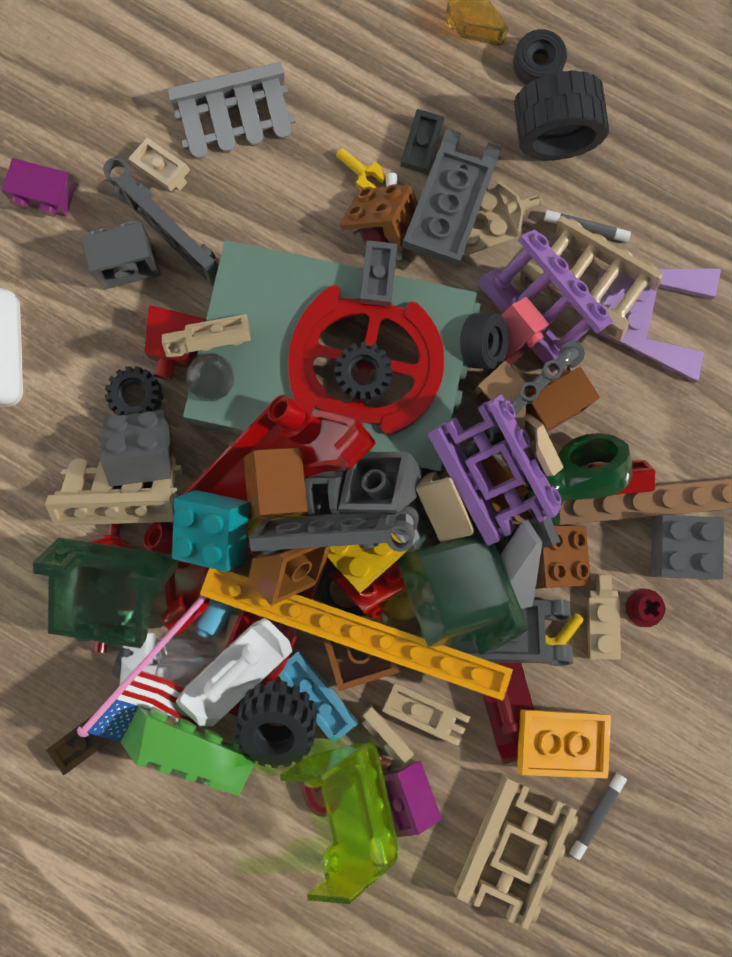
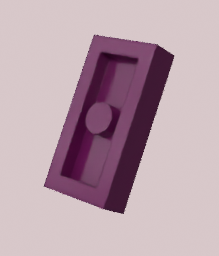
M415 761L401 770L386 772L376 777L397 837L419 835L441 820L439 809L421 761Z

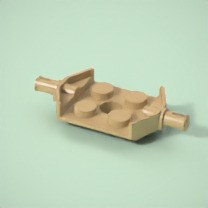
M497 181L495 188L486 190L476 219L485 221L487 226L483 229L472 228L463 256L519 238L523 215L526 210L542 205L540 194L536 193L526 198H519V195L504 183Z

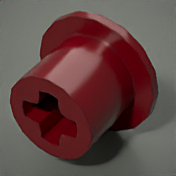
M383 227L360 228L353 232L354 235L360 233L365 246L367 240L389 243L388 239L384 236Z
M651 589L634 591L626 602V613L629 620L640 627L657 625L662 620L666 611L662 597Z

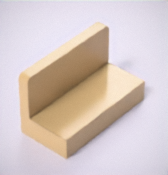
M436 471L425 474L416 487V491L439 541L443 542L472 535L474 527L452 478L440 480Z

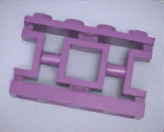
M501 394L478 407L484 419L483 422L463 431L458 419L455 417L436 426L427 434L487 546L498 542L501 537L513 533L516 527L510 517L532 508L537 520L541 522L547 517L549 519L555 517L561 509V497L558 490L554 486H550L538 458H535L530 448L531 441L524 429L519 428L515 420L516 413L512 404L508 400L505 401ZM497 423L506 439L491 445L484 430ZM473 437L480 452L467 458L459 442ZM501 451L514 478L493 486L480 461ZM528 480L535 496L521 501L515 487L524 484ZM503 493L510 507L497 513L490 498Z

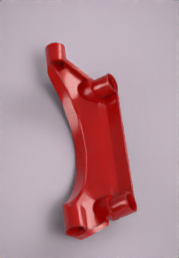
M279 395L273 399L261 415L182 495L198 490L248 501L244 457L254 450L301 448L304 478L322 472L350 470L376 445V442L363 424L354 418L318 410L311 416L306 408L288 396ZM155 522L146 530L143 545L145 548L163 555L165 560L163 574L167 609L161 614V621L170 630L201 596L200 592L209 568L172 559L173 522ZM207 598L175 634H181L206 610L210 598Z

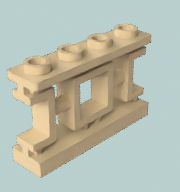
M503 774L455 885L454 892L457 899L468 904L470 901L477 907H480L485 893L510 903L506 914L508 921L514 924L517 923L521 928L528 930L530 923L534 924L538 919L541 909L539 902L543 892L547 893L552 885L553 875L551 873L555 863L559 864L564 856L565 845L563 844L568 833L571 834L576 827L578 820L576 816L577 810L572 805L556 798L549 812L527 803L525 798L530 788L526 784ZM511 802L516 807L527 811L521 827L506 820L504 821ZM539 817L555 824L549 842L545 838L533 833ZM511 833L535 843L525 871L500 860ZM487 859L490 866L502 871L497 886L482 879L479 880ZM514 877L531 884L524 902L520 897L508 892Z

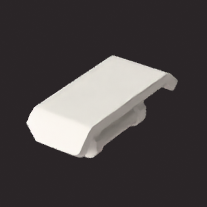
M263 618L256 621L185 687L177 698L176 704L198 725L214 726L245 697L249 689L252 690L255 685L261 682L292 652L289 640L268 619Z

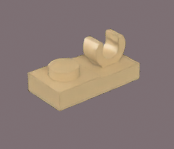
M146 138L128 158L133 166L169 191L176 188L180 192L187 184V181L184 179L190 171L187 164L149 138Z

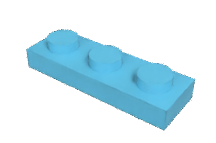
M301 650L287 660L284 669L278 676L282 681L288 682V686L292 687L295 684L300 687V692L306 691L310 695L309 700H313L316 705V723L334 744L358 724V720Z

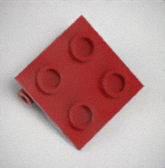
M394 562L361 593L353 587L338 569L329 573V576L363 613L374 619L379 618L383 614L382 602L416 583L397 562Z

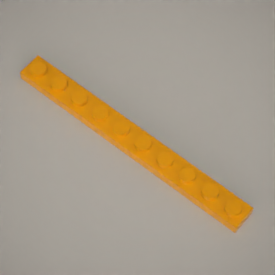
M212 568L208 570L200 592L201 596L500 700L504 699L513 669L297 594L271 606L247 582L248 577L231 571L224 572Z

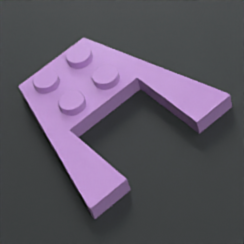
M658 269L663 274L658 288L709 300L716 297L721 269ZM601 270L599 272L597 283L604 275L606 270ZM620 271L600 299V303L610 310L616 309L636 280ZM646 286L625 315L630 323L625 336L620 342L602 331L597 333L618 345L623 344L644 358L648 357L662 364L661 367L673 373L677 372L687 377L690 382L695 383L699 380L704 352L647 339L657 290L654 291Z

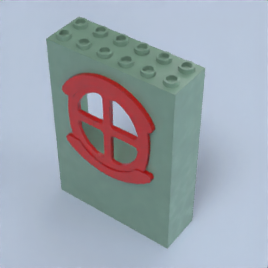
M225 240L206 321L247 314L251 341L243 342L237 346L225 345L214 347L205 352L198 351L183 418L192 428L239 437L270 405L273 399L279 395H286L306 408L311 416L318 410L354 418L362 423L376 442V445L369 452H409L422 468L421 476L435 471L437 475L440 472L444 473L446 468L427 434L436 426L450 421L452 414L456 415L457 409L460 407L463 391L457 389L458 386H462L468 369V365L463 361L461 354L460 336L463 324L468 316L479 313L481 304L475 302L477 292L394 275L391 307L360 303L363 268ZM363 314L368 316L369 325L365 339L368 346H372V343L376 345L379 326L382 320H390L402 327L415 342L419 352V361L417 364L390 361L393 373L411 376L414 379V385L409 393L397 402L379 408H367L364 406L363 401L357 403L354 402V399L349 403H343L330 395L318 381L313 369V363L318 357L337 360L338 356L342 355L343 350L322 346L319 343L321 333L335 321L352 315ZM358 362L355 364L359 369L356 382L367 384L369 373L375 368L368 362Z

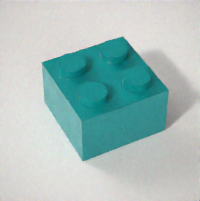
M198 490L174 498L172 559L224 572L246 562L250 502Z

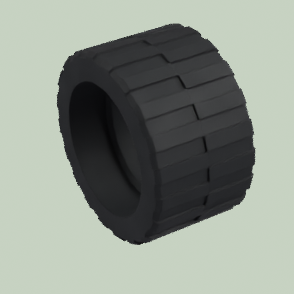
M577 70L547 74L525 85L515 96L514 108L519 148L523 154L533 159L554 161L573 158L595 149L609 134L603 83L594 74L591 75L588 72Z

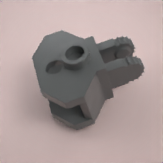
M345 471L322 472L305 478L308 515L350 513L338 510L345 481Z

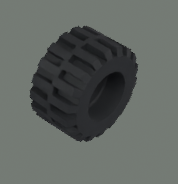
M267 681L265 686L260 683L255 685L254 690L249 689L245 694V698H242L234 730L235 743L239 744V751L242 754L247 753V759L251 762L256 760L258 765L265 767V764L271 765V768H278L279 765L289 767L292 765V762L299 763L303 760V756H307L310 753L315 737L316 705L313 700H309L310 695L306 691L300 692V687L295 684L291 687L285 681H281L280 684H275L274 681ZM275 722L285 726H273L268 723Z

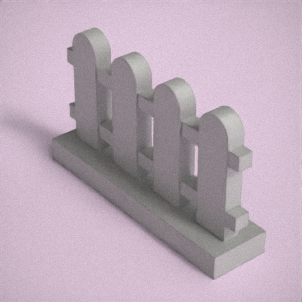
M272 63L167 88L174 109L179 108V110L174 111L176 120L182 119L187 137L186 140H182L184 150L190 149L194 158L203 159L208 154L207 144L218 142L219 148L223 152L229 153L236 147L235 137L246 135L250 145L258 146L263 142V131L272 128L279 139H287L291 135V124L296 123L294 114L288 115L283 95L288 94L287 85H280L285 83L282 63ZM260 88H263V89H264V90H261V91L252 92V90H256V89H260ZM236 95V97L224 99V97ZM266 99L271 119L260 122L255 102ZM208 102L207 104L196 105L197 103ZM238 106L243 126L232 128L227 108ZM210 113L215 133L204 135L199 115Z

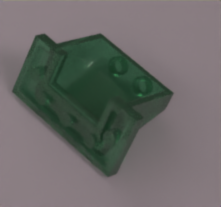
M470 517L474 527L472 535L443 542L438 541L437 544L408 551L397 560V564L428 648L475 641L479 654L485 655L528 631L529 627L495 543L487 546L476 523Z
M58 537L33 561V574L49 576L48 634L72 637L83 642L97 641L106 643L109 646L122 645L141 649L147 639L154 594L160 593L178 568V560L172 559L170 554Z

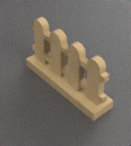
M171 456V479L153 481L152 488L143 489L144 482L122 485L121 489L113 490L114 486H109L101 462H99L97 468H89L85 459L78 458L70 462L68 469H62L61 477L64 480L61 491H55L54 495H48L45 506L54 526L173 522L174 498L178 494L177 488H173L175 476L182 475V467L177 465L175 457ZM86 479H94L91 490L83 491Z

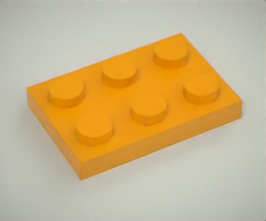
M520 709L517 774L608 779L611 715Z

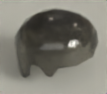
M204 353L194 358L186 373L187 385L191 393L202 401H217L226 397L234 384L231 363L217 353Z

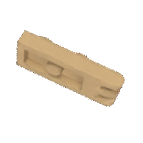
M394 682L382 709L384 713L459 746L461 740L454 735H450L451 730L464 734L466 728L456 724L455 721L457 718L467 723L470 720V716Z

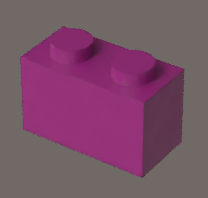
M12 158L1 191L10 200V204L15 207L27 209L29 206L51 217H55L56 214L67 216L77 184L68 172Z

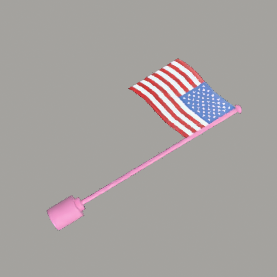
M247 537V553L249 552L254 555L257 552L261 554L262 551H251L250 541ZM200 596L89 721L82 728L78 727L77 733L79 736L87 737L88 733L120 742L138 707L146 710L156 707L169 715L168 719L177 722L179 718L193 723L196 726L195 730L202 726L198 725L176 704L177 698L184 690L183 687L169 679L142 670L207 597Z

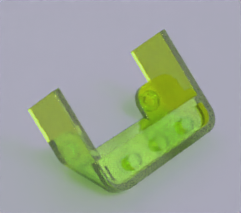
M356 743L309 755L280 774L281 781H304L305 785L309 788L321 786L334 843L326 849L321 860L325 879L307 894L308 901L351 904L397 861L399 854L398 840L378 751L372 743Z

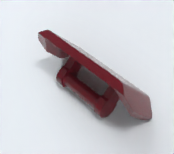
M496 663L513 669L503 700L482 693L501 762L504 764L518 761L520 709L534 710L522 663Z

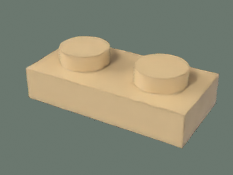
M372 704L362 712V716L366 719L362 723L372 736L375 737L379 734L387 742L383 747L395 761L400 757L406 763L414 755L413 750Z

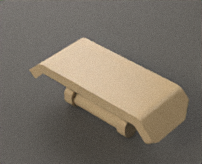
M526 412L525 427L523 429L530 438V448L535 458H538L545 475L548 477L554 476L563 469V465L544 425Z

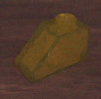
M448 0L445 14L446 22L452 30L455 29L461 38L497 46L505 43L508 26L490 0Z

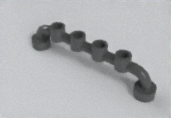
M574 341L565 343L559 351V357L546 362L542 373L536 379L523 384L519 395L510 402L516 415L525 405L535 402L540 391L548 383L558 380L565 367L574 368L580 365L585 356V351L581 344ZM555 367L558 372L557 375H549L547 368ZM526 388L533 389L535 396L531 398L526 397L524 390ZM497 423L484 430L490 436V443L494 435L500 430ZM472 439L463 450L466 457L469 458L479 448L474 439Z

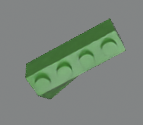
M138 707L120 741L135 765L146 767L147 763H150L156 767L157 771L168 775L173 769L185 780L195 782L198 777H201V782L208 787L240 795L256 760L251 762L247 759V753L242 754L239 751V744H236L235 740L229 744L222 741L223 737L214 731L206 729L205 733L195 730L196 726L185 719L179 718L177 722L168 719L169 715L156 707H151L150 710Z

